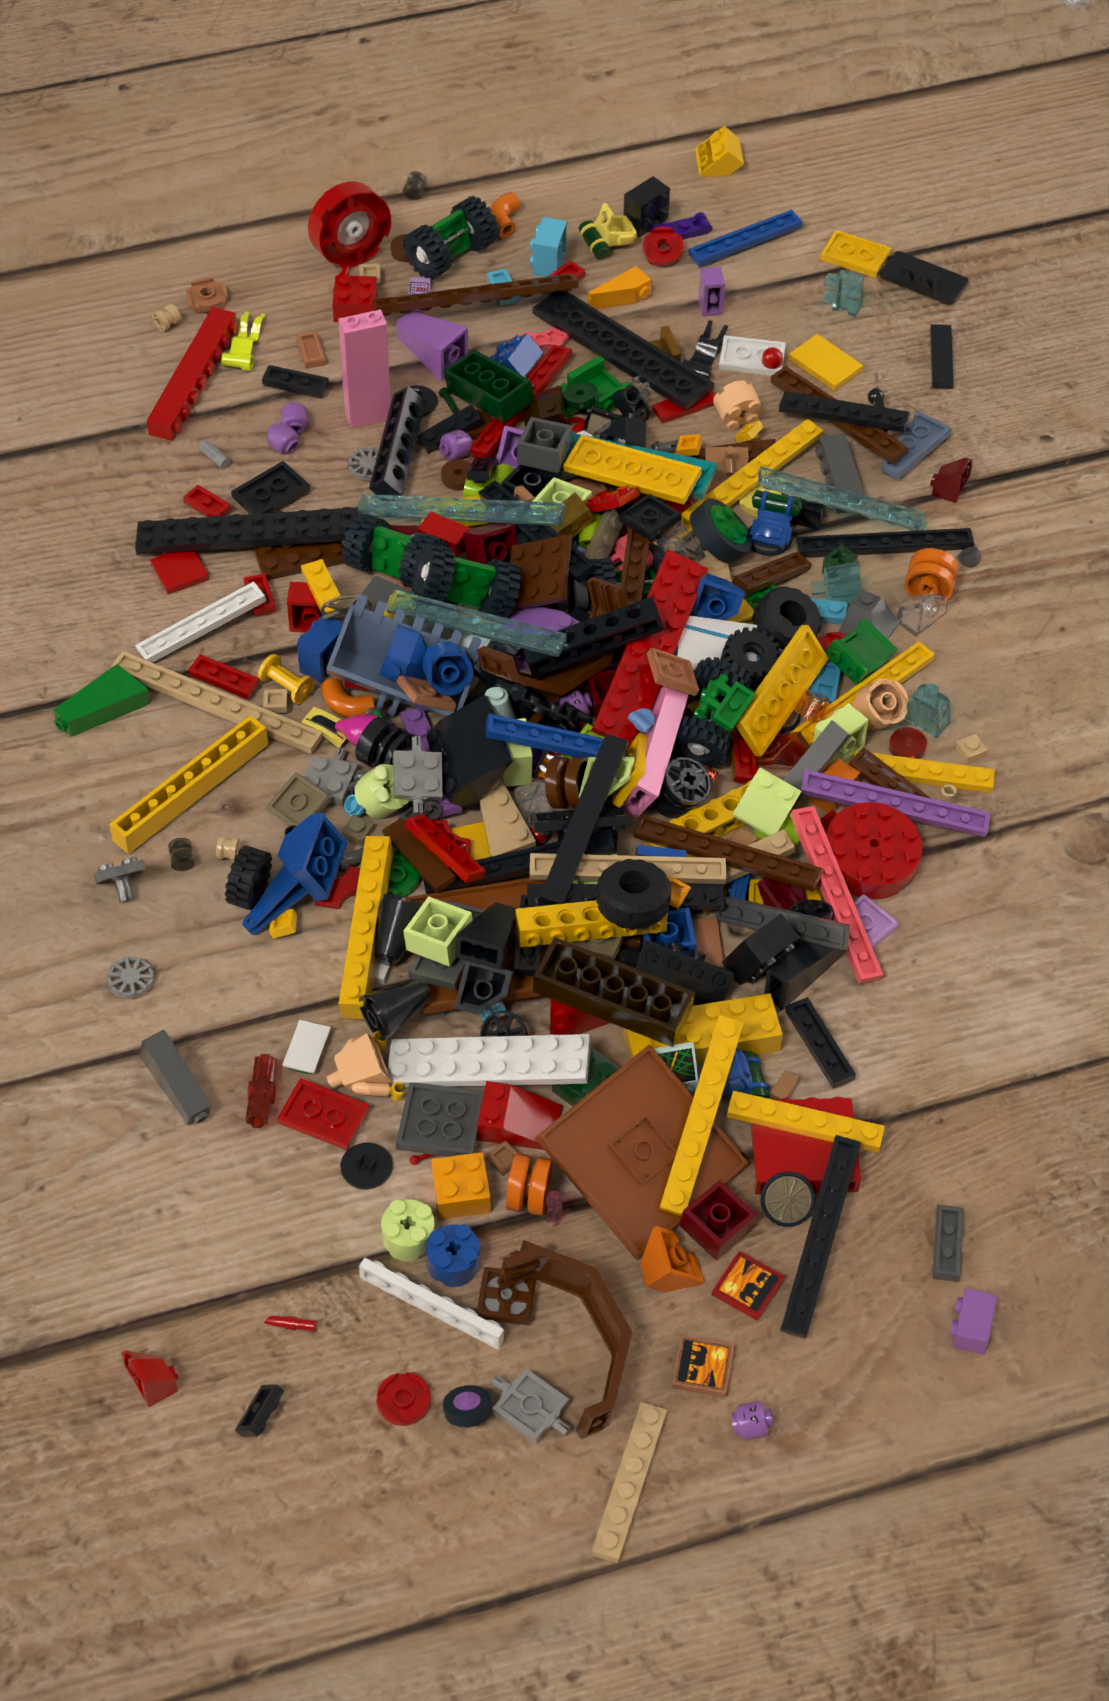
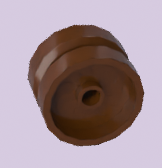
M553 757L549 761L545 774V792L548 803L553 809H568L570 806L572 809L576 808L589 757H573L571 760L569 757Z

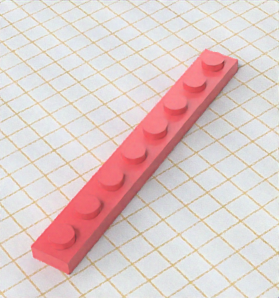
M811 806L792 810L790 816L810 865L822 868L823 873L818 886L825 902L832 906L833 921L850 924L848 949L845 952L858 984L881 979L883 976L882 970L815 807Z

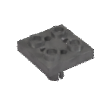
M131 857L122 860V865L114 867L113 863L98 866V871L94 873L95 882L114 881L119 902L126 900L124 890L128 899L135 898L129 877L131 876L130 874L146 869L143 859L137 860V857Z

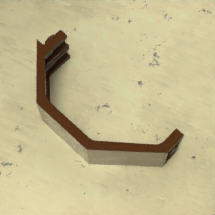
M595 577L587 581L592 601V612L589 619L635 603L626 599V592L622 586ZM486 646L477 649L483 671L516 683L563 696L609 666L617 648L533 678V675L518 672L513 656Z
M523 1240L520 1251H513L504 1258L497 1279L501 1291L524 1281L535 1279L579 1297L611 1354L603 1399L601 1402L584 1409L576 1428L580 1439L604 1430L615 1407L632 1331L596 1267Z

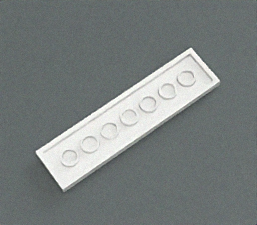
M590 1034L392 1039L387 1069L391 1080L389 1086H392L397 1081L403 1083V1088L409 1087V1082L448 1087L485 1086L486 1081L511 1085L587 1084L591 1037Z

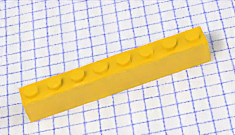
M249 715L109 824L112 841L127 854H130L268 746L266 727Z
M388 836L365 837L338 1003L343 1019H364L360 1007L364 1006L363 1001L359 1002V997L372 992L377 960L374 954L379 902L382 895L388 892L394 854L391 840Z

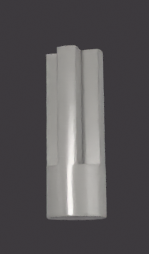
M207 439L199 442L198 449L221 469L229 467L231 463L230 458Z

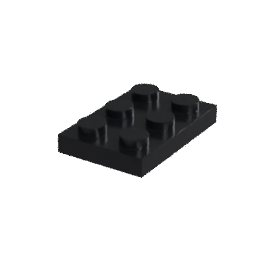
M282 461L231 491V495L249 514L274 513L308 493L310 485L288 464Z

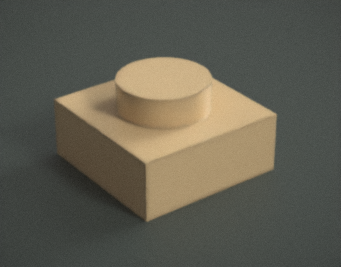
M359 264L360 276H377V284H381L380 264Z
M264 689L263 708L274 713H287V689Z
M977 734L958 740L955 744V748L966 763L985 757L988 753V749Z

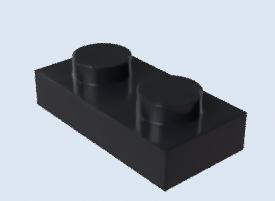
M277 1384L261 1385L235 1431L241 1437H258L264 1431L271 1413L278 1407L284 1390Z

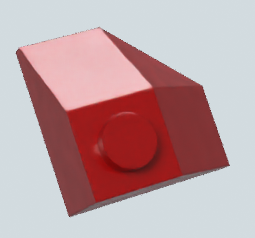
M128 1350L121 1352L124 1366L148 1407L178 1392L176 1381L179 1380L178 1374L172 1365L169 1367L166 1365L163 1358Z

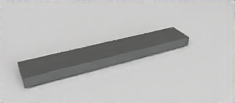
M724 896V909L716 910L715 918L718 921L759 930L775 917L782 914L799 936L798 940L840 950L848 949L850 924L729 896Z

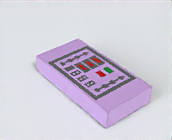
M410 277L408 295L430 292L431 278ZM419 309L411 310V311H418V312H427V311H422V310H419Z

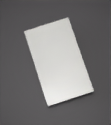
M299 1020L282 1066L296 1072L314 1074L331 1027Z

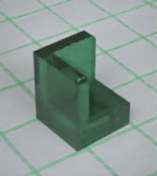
M841 544L824 557L822 574L836 584H840L856 571L858 556Z

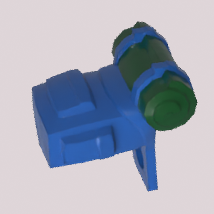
M756 490L752 496V505L758 509V516L756 520H753L750 537L752 538V543L766 548L784 550L785 546L789 544L792 534V528L790 527L792 517L798 516L802 510L801 499L765 490Z
M736 1049L727 1077V1085L724 1087L721 1098L730 1096L733 1091L769 1099V1086L765 1082L761 1070V1060L752 1051L741 1052L739 1049Z

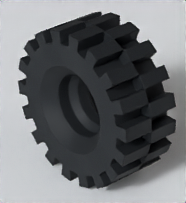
M745 627L742 632L738 629L734 632V635L731 634L728 637L720 660L728 659L729 663L735 662L738 664L737 667L742 666L745 668V672H749L750 678H752L751 688H754L755 684L759 687L782 653L781 650H778L780 647L778 642L773 643L775 638L772 635L767 637V632L762 630V633L757 632L758 628L753 627L752 631H749L748 627ZM743 652H753L760 660L750 661L743 656Z
M247 845L238 851V855L234 858V864H231V871L228 873V882L225 886L227 889L225 891V900L228 904L250 911L254 908L268 886V878L271 876L270 870L272 868L271 853Z

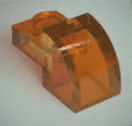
M806 688L794 710L809 722L818 723L829 705V698Z

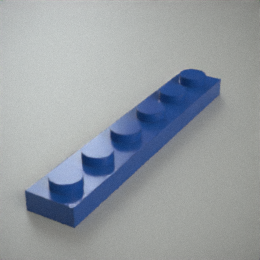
M791 209L689 248L688 255L700 267L802 227L803 221Z
M488 714L486 719V738L575 757H596L604 739L494 714Z

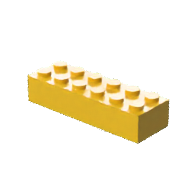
M771 993L693 1006L675 1043L677 1045L693 1042L696 1065L704 1064L719 1015L744 1022L736 1048L741 1052L752 1051L757 1055L778 1052L781 1050L783 1034ZM623 1028V1037L629 1060L649 1044L652 1048L668 1046Z

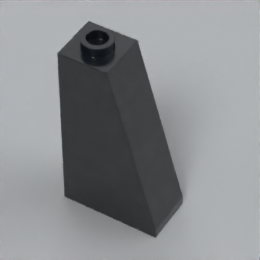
M494 902L457 934L455 957L501 970L514 936L515 909L517 908Z
M805 942L767 969L764 994L771 993L773 1003L783 1011L786 1005L792 1003L841 958L842 950Z

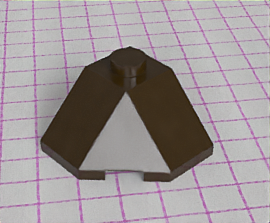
M561 386L540 391L535 401L532 402L523 415L525 428L531 417L568 425Z

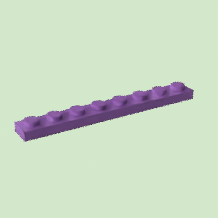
M807 769L804 770L800 794L849 806L863 802L887 804L901 811L913 821L986 837L988 833L991 812Z

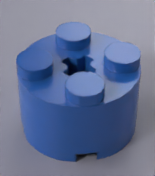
M440 642L427 648L422 661V668L430 686L442 695H455L463 691V688L472 681L473 666L461 645L453 642Z
M465 1224L446 1225L430 1233L426 1250L427 1267L431 1277L448 1287H459L469 1283L480 1268V1244L470 1227Z

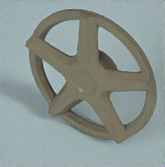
M345 595L333 598L322 605L321 614L325 620H344L350 604H356L359 595ZM368 598V605H365L364 608L371 610L373 609L372 601ZM328 607L331 609H335L336 611L327 613L325 611V608Z

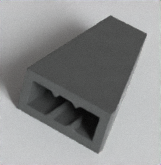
M165 1029L143 1040L140 1052L141 1060L186 1124L189 1125L192 1122L198 1124L208 1118L211 1104Z

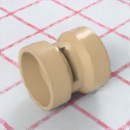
M170 303L162 311L158 310L153 313L152 319L155 326L164 332L170 328L171 324L176 325L181 322V315L178 309Z

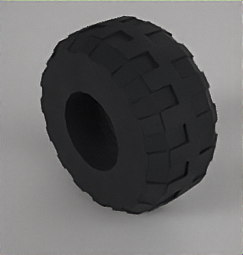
M782 586L771 589L759 600L753 610L752 622L754 625H757V632L762 633V630L766 631V636L772 635L775 638L773 643L778 642L780 645L779 649L784 650L801 625H809L817 638L821 630V615L817 605L807 594L795 588ZM781 616L788 619L792 625L786 623Z
M625 859L624 861L615 862L605 869L598 879L596 891L598 909L609 922L616 924L618 927L629 928L630 930L648 928L661 921L669 910L671 902L670 880L665 872L655 864L642 859Z

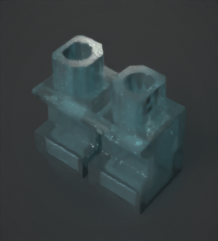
M840 270L838 275L828 273L824 280V286L834 290L828 288L825 290L823 302L832 304V311L844 309L848 311L849 316L856 317L862 306L864 274Z

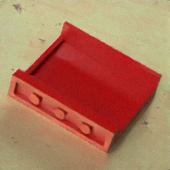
M810 1097L807 1099L783 1098L776 1100L854 1119L852 1098L833 1097L830 1099H818ZM750 1123L755 1168V1195L761 1194L765 1183L771 1177L781 1172H795L804 1176L813 1186L814 1192L819 1193L833 1142ZM859 1155L856 1158L847 1192H859L861 1183Z

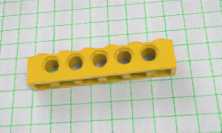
M752 780L737 789L730 790L727 794L717 799L710 800L707 804L697 809H691L687 814L677 819H671L669 823L720 838L731 833L734 829L737 830L747 825L732 816ZM644 841L645 846L666 848L660 845Z
M594 900L515 909V928L519 947H534L551 944L554 937L566 942L666 932L668 914L661 921L648 928L630 930L629 928H621L609 922L600 913L597 901Z

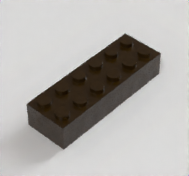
M556 937L553 938L533 976L534 993L671 1047H674L693 1008L694 991Z

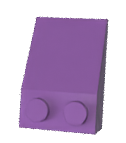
M537 606L516 610L498 629L496 635L510 643L525 635L528 638L526 642L580 623V621L562 611Z

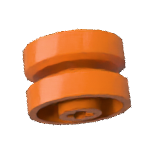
M926 548L915 552L911 557L904 583L907 594L912 599L923 604L938 605L947 602L952 596L959 566L957 561L951 554L940 549Z
M520 1153L515 1154L507 1182V1210L520 1212L524 1208L526 1197H528L527 1209L529 1213L539 1216L544 1215L551 1184L552 1159L538 1157L531 1172L530 1156Z

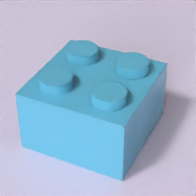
M543 217L541 224H537L535 238H532L530 243V250H533L530 258V266H533V275L547 277L561 267L566 254L567 221Z

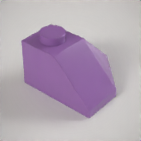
M504 426L497 455V466L507 464L515 469L519 465L517 464V443L524 432L523 429Z

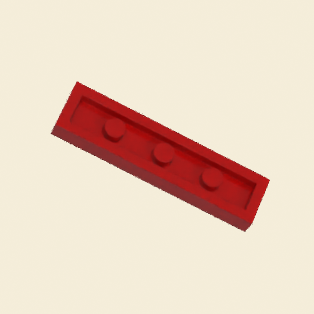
M426 815L407 818L404 826L414 837L418 838L431 852L438 856L446 866L450 867L461 880L468 883L484 878L486 870Z

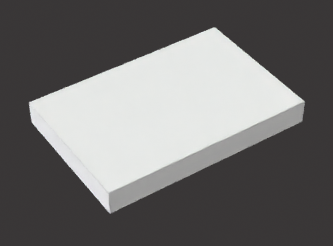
M724 335L719 370L772 376L782 369L783 361L780 367L769 369L763 366L761 362L762 354L767 348L776 347L782 352L784 361L786 343Z

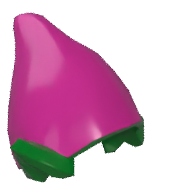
M374 710V714L354 715L342 719L335 724V729L340 731L349 742L357 746L358 739L368 723L374 718L383 717L378 710Z

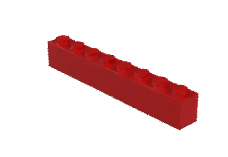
M215 307L210 309L147 418L149 435L173 441L176 434L180 433L182 424L185 419H188L193 404L197 403L201 390L205 389L209 376L213 375L217 362L221 361L223 351L229 347L233 334L237 333L238 322H236L235 312Z

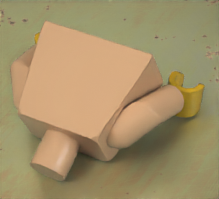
M378 1031L374 1032L373 1037L366 1033L363 1036L350 1038L334 1057L338 1070L327 1076V1081L331 1088L335 1089L344 1085L352 1094L368 1096H388L390 1094V1097L395 1101L403 1100L405 1093L395 1090H403L404 1085L402 1082L397 1081L392 1086H389L391 1080L380 1052L386 1049L388 1040H379L378 1037L381 1035Z

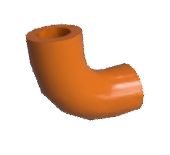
M513 192L502 195L490 207L492 210L491 214L496 217L494 219L495 222H498V235L501 238L509 237L516 227L515 223L508 217V215L520 209L519 200Z
M331 678L321 684L320 689L327 706L338 716L348 718L354 715H361L369 708L374 707L371 694L359 697L350 696L345 692L343 682L340 679Z

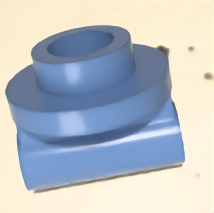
M646 708L631 712L627 718L639 731L644 733L650 731L655 724L654 714Z

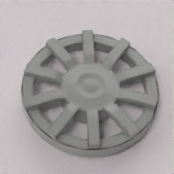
M374 447L359 448L358 451L351 454L348 460V470L351 475L360 480L371 481L372 475L367 474L373 473L379 450L374 449ZM354 465H360L355 469L352 468ZM361 470L363 472V475L357 472Z
M126 956L112 963L107 972L109 989L115 995L122 998H136L145 994L151 988L154 981L151 964L141 957ZM126 964V968L124 969L121 965ZM139 964L143 965V967L137 970ZM118 969L121 973H115L114 971ZM145 970H148L150 974H140V973L143 972V971H145ZM111 977H119V978H120V979H117V980L111 982ZM144 978L149 980L147 984H144L141 981V979ZM121 983V988L117 990L114 986ZM138 985L142 987L140 990L135 991V987ZM125 988L131 989V992L123 991L125 990Z

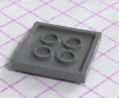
M409 1082L396 1140V1150L447 1157L473 1154L478 1135L477 1124L484 1091Z

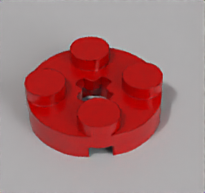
M656 227L644 237L643 253L647 258V262L651 265H675L683 254V239L680 234L675 233L674 229L670 227ZM661 243H665V246H667L668 248L663 250L659 247L661 246Z

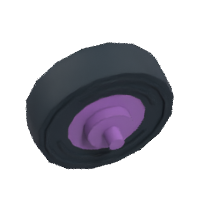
M476 1385L457 1387L451 1390L443 1401V1411L446 1420L457 1427L469 1428L480 1425L491 1416L493 1408L489 1392Z

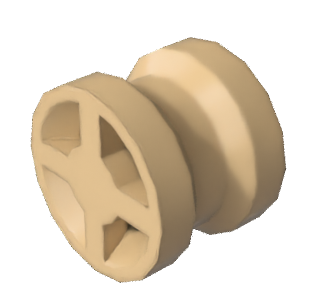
M219 836L216 846V859L229 858L231 861H234L235 856L238 855L240 850V839L236 837L227 839L225 836Z

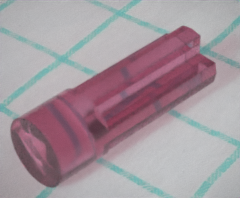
M550 1191L546 1196L547 1224L552 1223L553 1226H557L558 1221L562 1217V1195L558 1191Z

